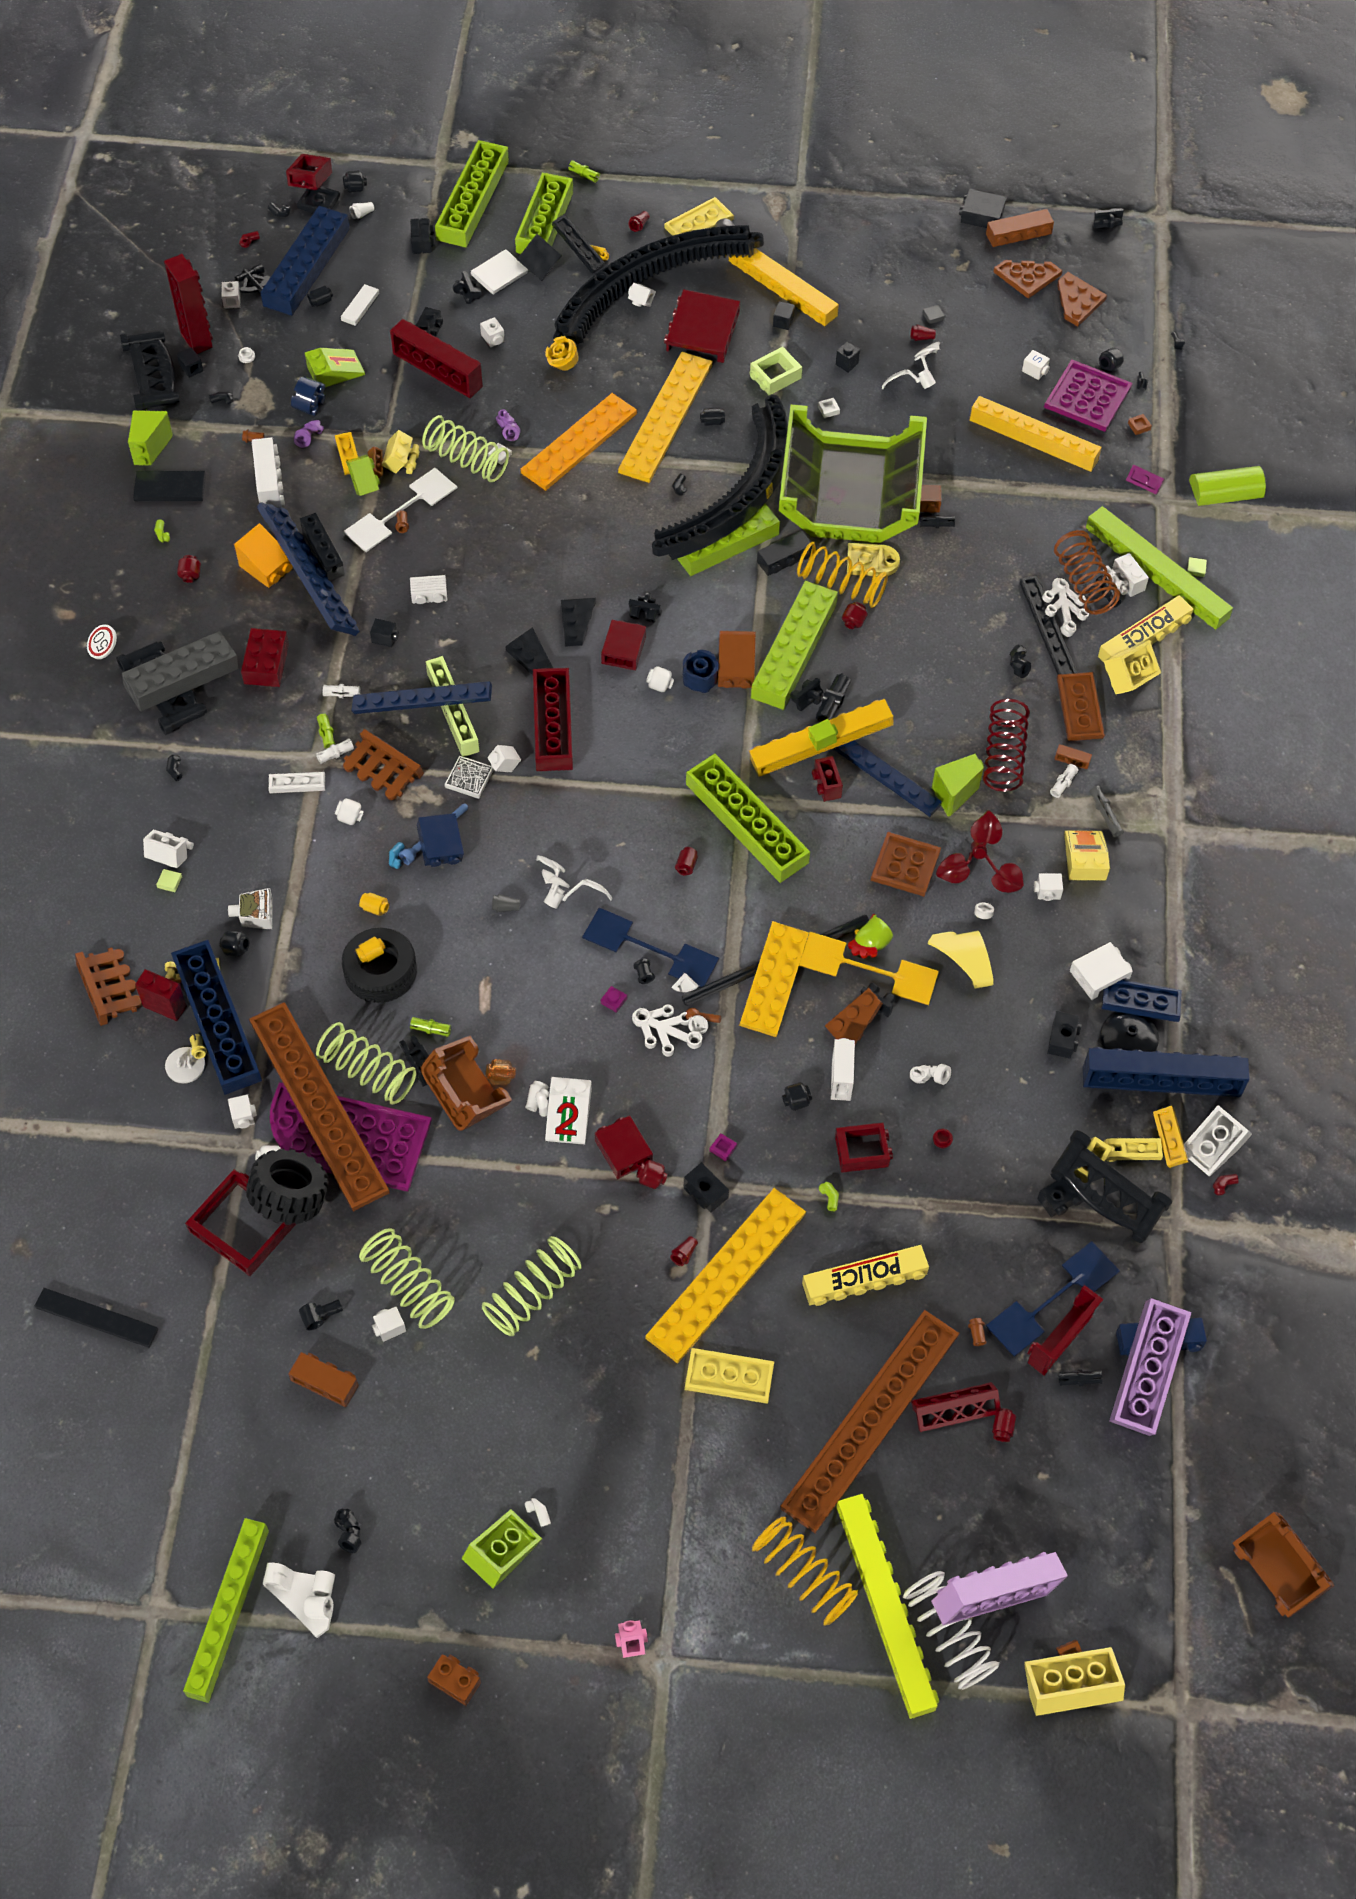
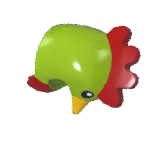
M873 914L860 930H855V939L848 943V948L852 949L853 956L860 954L861 958H867L868 956L876 957L878 951L885 948L891 942L893 933L884 921L878 918L876 914Z

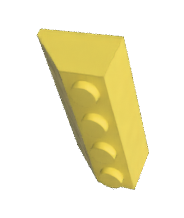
M1112 1647L1025 1662L1029 1695L1036 1716L1124 1700L1125 1683Z

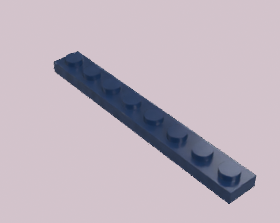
M488 681L353 695L352 712L354 714L486 702L491 701L492 684Z
M856 741L833 748V750L927 816L931 817L940 808L942 801Z

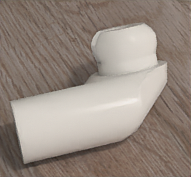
M531 1498L530 1501L525 1502L527 1512H536L541 1527L551 1523L547 1509L536 1498Z

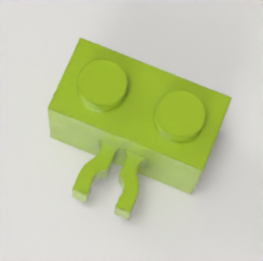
M363 455L346 461L357 495L361 496L379 490L378 485H380L377 474L374 475L373 468H375L372 458Z

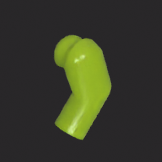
M825 1182L820 1184L819 1191L828 1196L827 1209L829 1211H836L839 1193L832 1183Z

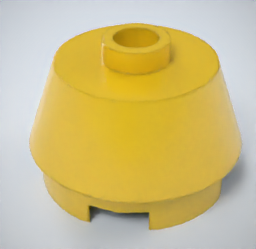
M565 336L555 338V342L550 348L548 346L546 348L545 355L548 363L563 371L573 368L578 361L575 342L567 339Z

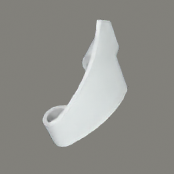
M267 1563L263 1580L264 1587L275 1595L316 1638L329 1630L333 1612L331 1593L335 1574L327 1571H316L315 1575L294 1572L279 1563Z

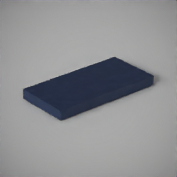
M1120 980L1103 989L1102 1009L1179 1022L1181 1018L1182 990Z

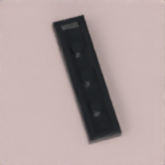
M565 214L552 222L551 225L592 274L605 265V262Z

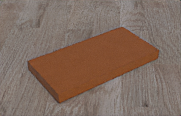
M1093 672L1057 675L1068 741L1103 739L1105 734Z

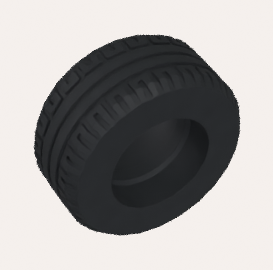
M377 927L362 931L347 943L342 954V969L346 984L353 994L365 1001L373 1003L393 1001L404 995L412 987L416 979L417 962L414 948L407 937L394 929ZM374 936L377 939L381 938L386 947L383 949L384 954L382 955L389 956L397 961L392 970L380 975L365 972L362 967L366 962L362 963L355 949L359 948L358 945Z

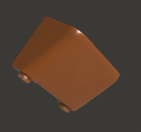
M471 1035L434 1049L421 1066L424 1079L453 1125L459 1131L473 1126L504 1108L512 1101L505 1089L499 1087L494 1090L477 1065L474 1059L478 1055V1045L474 1042Z
M1278 1512L1270 1514L1232 1543L1235 1546L1233 1551L1240 1560L1245 1559L1252 1565L1275 1596L1277 1602L1275 1607L1282 1616L1291 1617L1335 1586L1288 1522Z

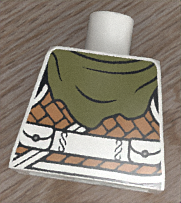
M270 888L240 894L239 905H228L229 917L239 916L241 926L272 929L273 898Z

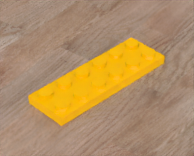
M772 921L739 1026L777 1037L809 932Z

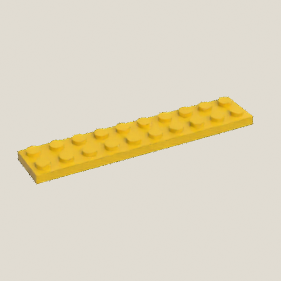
M681 352L620 464L618 473L648 483L651 482L712 367L711 360Z
M773 1188L646 1334L645 1339L678 1364L806 1215V1211Z

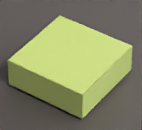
M1189 557L1187 572L1193 576L1204 577L1207 560Z
M163 869L156 884L157 888L176 892L182 878L181 873Z

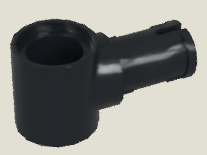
M339 1299L322 1306L320 1304L316 1305V1303L306 1304L299 1309V1314L306 1330L310 1331L322 1326L326 1317L342 1312L343 1309Z

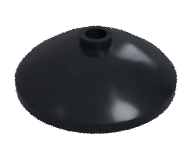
M1117 1012L1109 1016L1103 1023L1100 1031V1041L1103 1049L1112 1050L1120 1048L1127 1051L1142 1050L1143 1052H1153L1157 1050L1159 1034L1153 1022L1147 1017Z

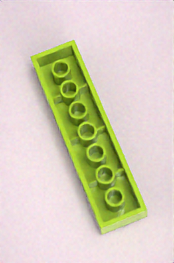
M480 140L477 141L435 225L437 241L467 248L509 162L508 147Z
M808 581L804 582L752 684L751 699L785 710L791 697L790 694L794 691L837 605V591Z
M713 754L686 772V785L779 883L809 864L810 851L716 754Z

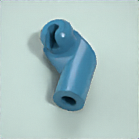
M398 842L389 851V865L391 868L399 869L402 866V861L398 859V855L405 849V846L401 842Z

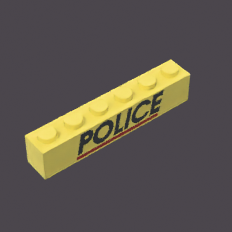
M1179 595L1101 645L1098 657L1104 662L1111 656L1146 640H1150L1151 645L1157 641L1160 642L1170 632L1174 633L1181 625L1188 624L1192 619L1194 609Z
M918 1245L803 1275L802 1284L809 1306L814 1304L820 1306L829 1300L835 1299L839 1301L845 1299L848 1295H862L867 1290H881L886 1285H900L906 1280L913 1278L914 1280L922 1279L927 1275L929 1265L922 1246Z

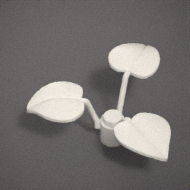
M940 342L927 346L914 356L915 361L920 358L922 359L925 370L918 373L919 377L915 376L910 370H902L890 376L883 383L882 389L891 380L905 374L911 375L917 383L921 382L924 389L935 384L936 382L928 370L925 357L927 354L937 353Z
M537 855L536 861L540 860L555 871L554 875L547 870H542L545 883H552L551 889L544 900L547 905L557 909L562 900L566 901L567 897L581 885H587L601 891L608 896L610 901L612 900V896L602 885L588 879L582 880L567 894L563 895L565 891L558 886L561 885L567 888L570 886L559 878L558 875L560 871L565 873V869L555 861Z

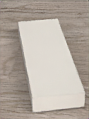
M364 284L342 314L341 321L356 326L379 295V289Z
M325 772L269 774V793L325 791Z

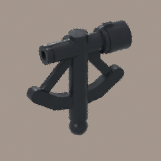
M262 264L253 266L251 270L244 269L242 274L235 276V281H238V283L244 280L243 287H240L241 293L259 292L261 294L262 289L270 279L268 275L265 277L258 276L265 272ZM256 279L263 280V282L259 283ZM247 283H251L254 287H246V286H247Z

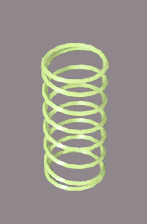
M441 415L434 417L428 423L423 433L422 444L425 450L433 452L439 447L440 457H445L450 452L449 459L451 463L456 462L461 457L460 466L462 468H466L472 461L471 472L473 474L480 471L483 466L482 477L483 479H488L489 482L498 480L508 464L509 453L506 448L501 447L498 449L495 442L487 443V440L481 436L476 438V434L473 431L466 432L464 427L459 425L455 427L451 420L444 421ZM436 419H441L442 423L435 428L429 439L428 446H426L425 438L428 429ZM449 423L453 428L444 436L445 424ZM441 427V430H440V433H439L437 439H436L435 442L431 445L432 440H433V438H434L436 432H437V431L439 430V428ZM456 429H461L463 434L455 441ZM453 432L449 448L442 454L443 444L450 433ZM471 434L474 439L465 448L466 435ZM464 437L462 448L457 457L453 460L452 455L454 449L456 448L459 441ZM477 440H483L485 445L476 453ZM474 443L472 455L468 462L463 465L464 457ZM493 445L496 450L486 460L488 446ZM485 449L482 462L474 471L475 462L482 450ZM505 451L506 459L503 468L496 478L491 479L490 476L497 465L499 453ZM488 463H489V466H488V469H487V475L485 476V470H486V467H487V465H488Z
M341 1022L332 1024L324 1032L316 1048L317 1059H323L324 1063L332 1061L341 1048L345 1034L351 1033L354 1036V1040L341 1052L335 1064L336 1070L339 1071L348 1064L355 1051L357 1042L363 1040L366 1043V1048L351 1063L348 1070V1078H353L358 1074L365 1063L369 1049L376 1048L378 1056L365 1068L360 1078V1085L364 1086L372 1079L379 1066L381 1057L387 1055L390 1058V1063L377 1076L372 1086V1093H377L384 1087L391 1074L393 1065L400 1063L402 1064V1071L389 1084L384 1099L385 1101L390 1100V1104L394 1105L399 1103L408 1094L416 1078L414 1067L406 1068L404 1061L401 1059L393 1061V1056L390 1052L381 1053L380 1047L376 1044L369 1046L367 1038H357L355 1031L352 1029L345 1031L344 1025ZM335 1026H340L338 1036L330 1043L325 1054L320 1056V1047L325 1037ZM352 1046L348 1057L346 1058L344 1063L339 1067L340 1061L342 1060L343 1056ZM364 1054V1056H363V1058H362V1060H361V1063L359 1064V1066L357 1067V1069L354 1071V1073L351 1074L352 1069L354 1068L356 1062H357V1061L360 1059V1057ZM376 1062L369 1077L363 1082L368 1070ZM387 1071V1074H386L384 1080L382 1081V1083L380 1084V1086L376 1089V1086H377L379 1080H380L381 1077L384 1075V1073ZM409 1071H413L411 1081L404 1093L396 1101H392L403 1082L404 1076Z
M388 1228L376 1233L361 1249L359 1254L361 1262H367L379 1256L389 1247L394 1238L398 1239L397 1247L387 1251L373 1263L371 1273H377L386 1268L397 1256L400 1249H406L408 1257L389 1268L383 1274L381 1284H388L397 1278L406 1268L409 1261H417L418 1268L398 1280L390 1293L391 1295L402 1293L412 1284L419 1272H427V1281L411 1289L402 1298L400 1306L406 1307L412 1304L422 1295L430 1283H436L438 1285L437 1292L419 1302L411 1311L410 1318L421 1316L419 1328L422 1329L437 1324L453 1307L454 1296H451V1293L448 1291H441V1282L439 1280H431L430 1269L421 1268V1259L411 1257L412 1251L410 1247L401 1246V1236L395 1235V1229ZM386 1232L392 1233V1235L382 1237L379 1240L375 1241L373 1244H371L380 1235ZM389 1239L378 1252L365 1258L376 1245ZM393 1253V1255L382 1266L375 1269V1267L380 1263V1261H382L385 1257ZM402 1265V1267L392 1277L385 1280V1278L394 1269ZM412 1276L402 1288L394 1292L403 1281ZM422 1287L411 1300L404 1303L411 1294ZM441 1294H446V1295H447V1296H445V1297H443V1298H441V1299H439V1300L436 1301V1299L438 1298L439 1295H441ZM432 1299L421 1311L415 1314L424 1303ZM447 1300L445 1307L439 1315L429 1324L422 1325L423 1320L431 1310Z
M551 1236L547 1239V1242L555 1254L571 1267V1274L560 1271L554 1261L541 1249H537L536 1253L548 1267L558 1274L561 1284L556 1285L548 1281L533 1262L525 1260L529 1270L546 1284L550 1293L548 1296L537 1292L522 1273L514 1271L518 1281L535 1295L538 1301L537 1307L526 1303L514 1287L508 1282H503L506 1291L523 1305L527 1313L526 1318L515 1314L498 1294L492 1293L494 1301L511 1315L516 1325L515 1329L496 1307L487 1302L482 1303V1309L486 1316L506 1335L514 1336L519 1331L518 1320H530L529 1309H541L542 1302L540 1298L551 1299L553 1297L552 1287L562 1288L564 1286L563 1276L572 1278L575 1276V1270L581 1269V1262L577 1255L559 1238ZM560 1245L572 1255L578 1266L573 1265L570 1257ZM486 1306L493 1310L506 1323V1325L498 1321L487 1310Z

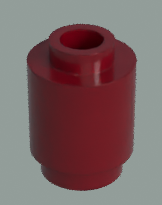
M684 847L680 851L675 865V869L679 874L686 876L693 873L698 859L697 851L692 847Z
M1002 1408L1000 1411H996L992 1429L995 1440L1010 1442L1011 1437H1013L1017 1416L1013 1414L1012 1410Z

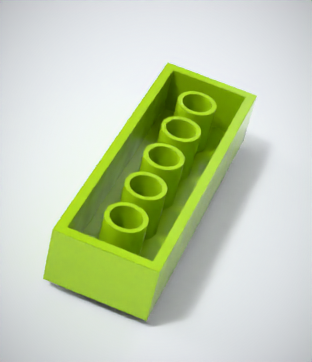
M542 172L515 238L516 253L521 254L536 234L540 235L551 246L553 245L557 231L551 224L554 220L565 214L573 195V178Z
M765 503L754 516L735 531L701 550L678 558V561L687 573L693 576L778 536L780 521Z

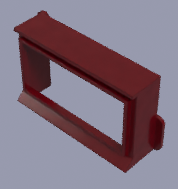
M1084 1285L1074 1300L1073 1308L1044 1343L1040 1345L1038 1342H1034L1027 1353L1030 1355L1027 1363L1042 1375H1045L1091 1320L1095 1309L1104 1299Z

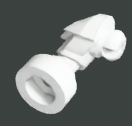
M944 1064L933 1067L930 1065L916 1066L911 1069L910 1078L915 1083L920 1084L925 1083L932 1076L936 1083L945 1085L950 1079L951 1067Z

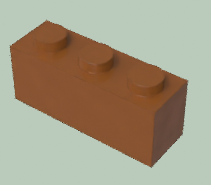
M301 1352L288 1373L292 1382L344 1407H347L359 1386L353 1373L349 1371L342 1372L330 1362L325 1364L311 1353L306 1355Z

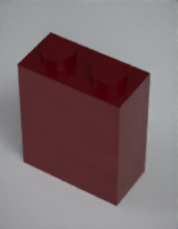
M611 620L601 652V664L636 671L646 639V626Z
M145 969L135 984L144 1008L178 1021L187 1007L180 984Z
M630 1115L617 1119L609 1126H602L595 1132V1142L617 1180L638 1170L641 1162L644 1163L646 1160L653 1161V1153Z

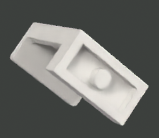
M1111 942L1074 960L1070 968V972L1091 1000L1097 998L1101 990L1122 979L1125 981L1130 980L1133 972L1131 965L1122 958L1119 949L1114 947Z

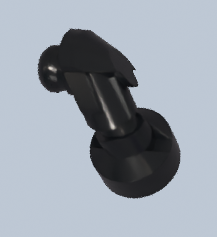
M1019 644L1014 646L1009 654L1011 656L1010 665L1014 669L1016 676L1025 678L1031 670V663L1022 659L1026 656L1027 650L1023 645Z
M339 1509L336 1512L334 1523L345 1532L342 1533L338 1540V1545L349 1553H356L362 1544L359 1538V1523L350 1509Z

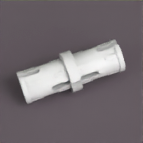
M344 684L339 686L323 685V696L344 698L360 694V686H344Z
M347 739L339 744H332L330 748L316 753V757L320 764H323L330 759H337L340 755L354 750V746L350 739Z
M1069 764L1064 773L1058 776L1056 784L1050 791L1052 796L1059 798L1065 788L1071 785V780L1078 772V768L1075 765Z

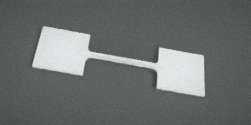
M433 468L409 485L417 495L382 520L376 519L369 513L343 532L362 550L367 552L392 535V532L384 524L394 517L397 512L400 513V511L418 499H424L433 506L456 490L457 486L440 471Z

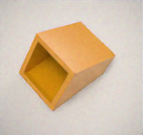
M260 523L234 544L239 567L268 588L277 583L281 577L289 573L293 568L278 541Z

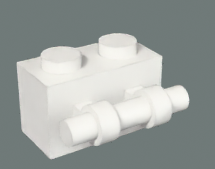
M1130 553L1115 559L1112 569L1106 566L1107 573L1111 575L1113 583L1116 584L1122 595L1128 593L1132 597L1145 591L1149 577Z
M154 829L143 839L145 858L178 868L187 859V849L191 850L194 846L186 838H178L171 833H163Z

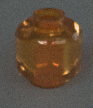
M493 1059L486 1066V1079H489L491 1084L508 1085L511 1079L515 1078L516 1069L512 1067L509 1060Z

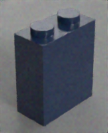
M456 814L419 817L417 830L425 866L437 867L445 863L453 865L462 862L464 851Z

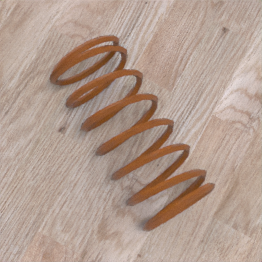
M1075 530L1063 535L1055 544L1054 553L1059 557L1060 564L1065 566V573L1070 575L1069 581L1075 585V592L1080 594V602L1085 603V611L1089 614L1098 615L1111 610L1120 599V591L1116 584L1113 583L1111 575L1107 573V568L1102 563L1100 555L1097 554L1096 547L1092 545V540L1088 533L1083 530ZM1072 536H1083L1086 538V543L1073 544L1061 554L1057 551L1059 544ZM1084 545L1078 552L1064 556L1065 552L1069 549ZM1087 546H1089L1087 552L1081 553ZM1088 554L1094 555L1091 562H1085L1077 566L1072 572L1067 570L1068 566L1078 564ZM1084 555V556H1083L1082 558H1080L1079 560L1070 563V562H1071L1072 560H1074L1075 558ZM1062 558H1070L1067 563H1064ZM1093 564L1099 565L1097 571L1084 574L1077 582L1073 581V575L1085 572ZM1085 565H1088V566H1087L1086 568H1084L1083 570L1078 571V572L1075 573V571H1077L1079 568H1081V567H1083V566H1085ZM1098 573L1104 574L1101 581L1089 584L1082 591L1078 590L1077 586L1079 584L1089 582ZM1094 574L1093 576H1091V577L1088 578L1087 580H1084V581L1080 582V581H1081L1082 579H1084L1085 577ZM1103 583H1108V584H1109V587H1104V588H1100V589L1096 590V589L1099 588ZM1098 584V585L1095 586L1094 588H1092V589L1086 591V590H1087L1088 588H1090L1091 586ZM1106 590L1104 594L1098 597L1097 599L1089 601L1090 598H1092L1095 594L1099 593L1100 591ZM1109 590H1114V596L1106 606L1093 611L1088 609V603L1097 602ZM1093 592L1086 601L1083 600V594Z

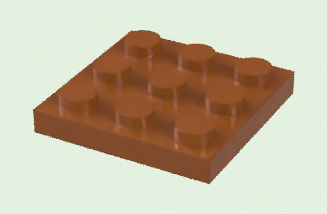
M887 832L871 876V881L925 897L941 852V847Z

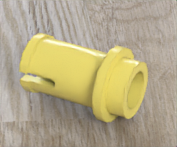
M195 1034L196 1040L194 1035L190 1037L192 1045L191 1054L196 1059H201L205 1057L207 1049L203 1044L202 1036Z

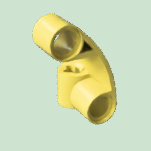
M979 931L962 934L945 932L931 936L928 944L953 959L968 974L975 988L993 985V974L988 953Z

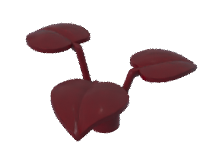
M987 810L971 827L970 833L974 841L971 844L972 852L969 853L968 860L965 861V857L961 853L951 854L938 866L936 875L950 883H961L970 874L968 864L971 862L972 857L974 856L976 859L986 858L996 872L991 878L993 886L1001 892L1011 893L1018 891L1024 886L1023 873L1020 867L1014 863H1005L998 870L987 854V843L996 844L1002 837V827L998 818L990 810Z

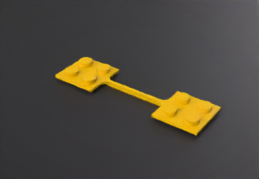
M809 932L799 966L836 977L840 964H851L892 977L895 981L892 990L893 995L929 1005L938 975L937 970L901 960L897 973L885 971L844 958L843 952L846 942Z

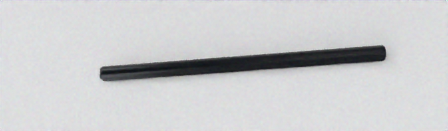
M862 915L820 935L838 939L861 929L869 921L867 915ZM759 962L682 995L684 1005L688 1006L755 976Z

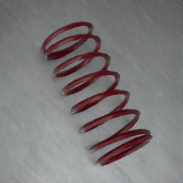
M1002 699L995 702L990 708L991 714L989 718L992 723L989 725L988 730L991 734L987 737V742L990 746L986 748V753L989 757L984 763L988 769L984 771L983 781L991 789L1007 792L1018 789L1023 784V764L1026 759L1024 753L1027 747L1025 742L1028 736L1026 730L1029 725L1027 719L1029 718L1030 710L1027 705L1019 700ZM1001 702H1016L1025 708L1026 715L1024 716L1012 709H998L994 711V707ZM1008 711L1022 718L1006 720L996 716L995 713ZM1025 722V727L1023 728L1020 724ZM994 724L1001 727L1017 726L1022 731L1018 734L1006 731L993 732L992 726ZM993 736L1004 739L1017 738L1021 743L1013 746L1007 743L993 744L990 740ZM1023 745L1022 751L1017 747ZM992 747L1000 750L1015 749L1020 754L1016 757H1011L1003 754L991 755L989 751ZM1022 757L1021 763L1017 760V758ZM990 759L997 761L1013 760L1018 766L1013 769L1004 766L990 767L988 762ZM1020 768V769H1021L1020 774H1019L1018 772H1016L1015 770H1017V769ZM992 772H1011L1018 777L1010 781H995L988 778V775ZM1020 779L1016 787L1007 789L991 786L987 782L988 780L995 784H1010Z

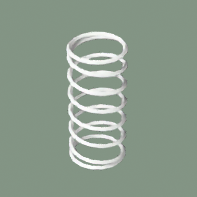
M942 1571L934 1572L908 1588L903 1598L910 1599L918 1596L910 1601L908 1606L912 1607L926 1597L937 1593L941 1588L946 1587H938L944 1580L945 1573ZM938 1576L937 1578H935L932 1582H930L929 1584H927V1585L924 1586L923 1588L917 1590L916 1592L911 1593L914 1589H916V1588H917L918 1586H920L921 1584H923V1583H925L926 1581H928V1580H930V1579H932V1578ZM935 1608L919 1616L917 1621L921 1622L936 1613ZM972 1618L965 1619L969 1620L966 1625L935 1650L940 1652L961 1639L978 1635L965 1650L946 1662L944 1666L949 1667L971 1654L987 1650L979 1661L954 1679L956 1683L964 1679L958 1685V1689L962 1690L986 1678L1000 1664L997 1661L982 1664L990 1655V1647L980 1646L972 1649L979 1642L982 1634L980 1631L964 1633L971 1625ZM941 1623L927 1632L926 1636L930 1637L951 1624L943 1626ZM986 1671L985 1673H983V1674L980 1675L979 1677H977V1678H975L974 1680L970 1681L971 1679H973V1678L976 1677L977 1675H979V1674H981L982 1672Z

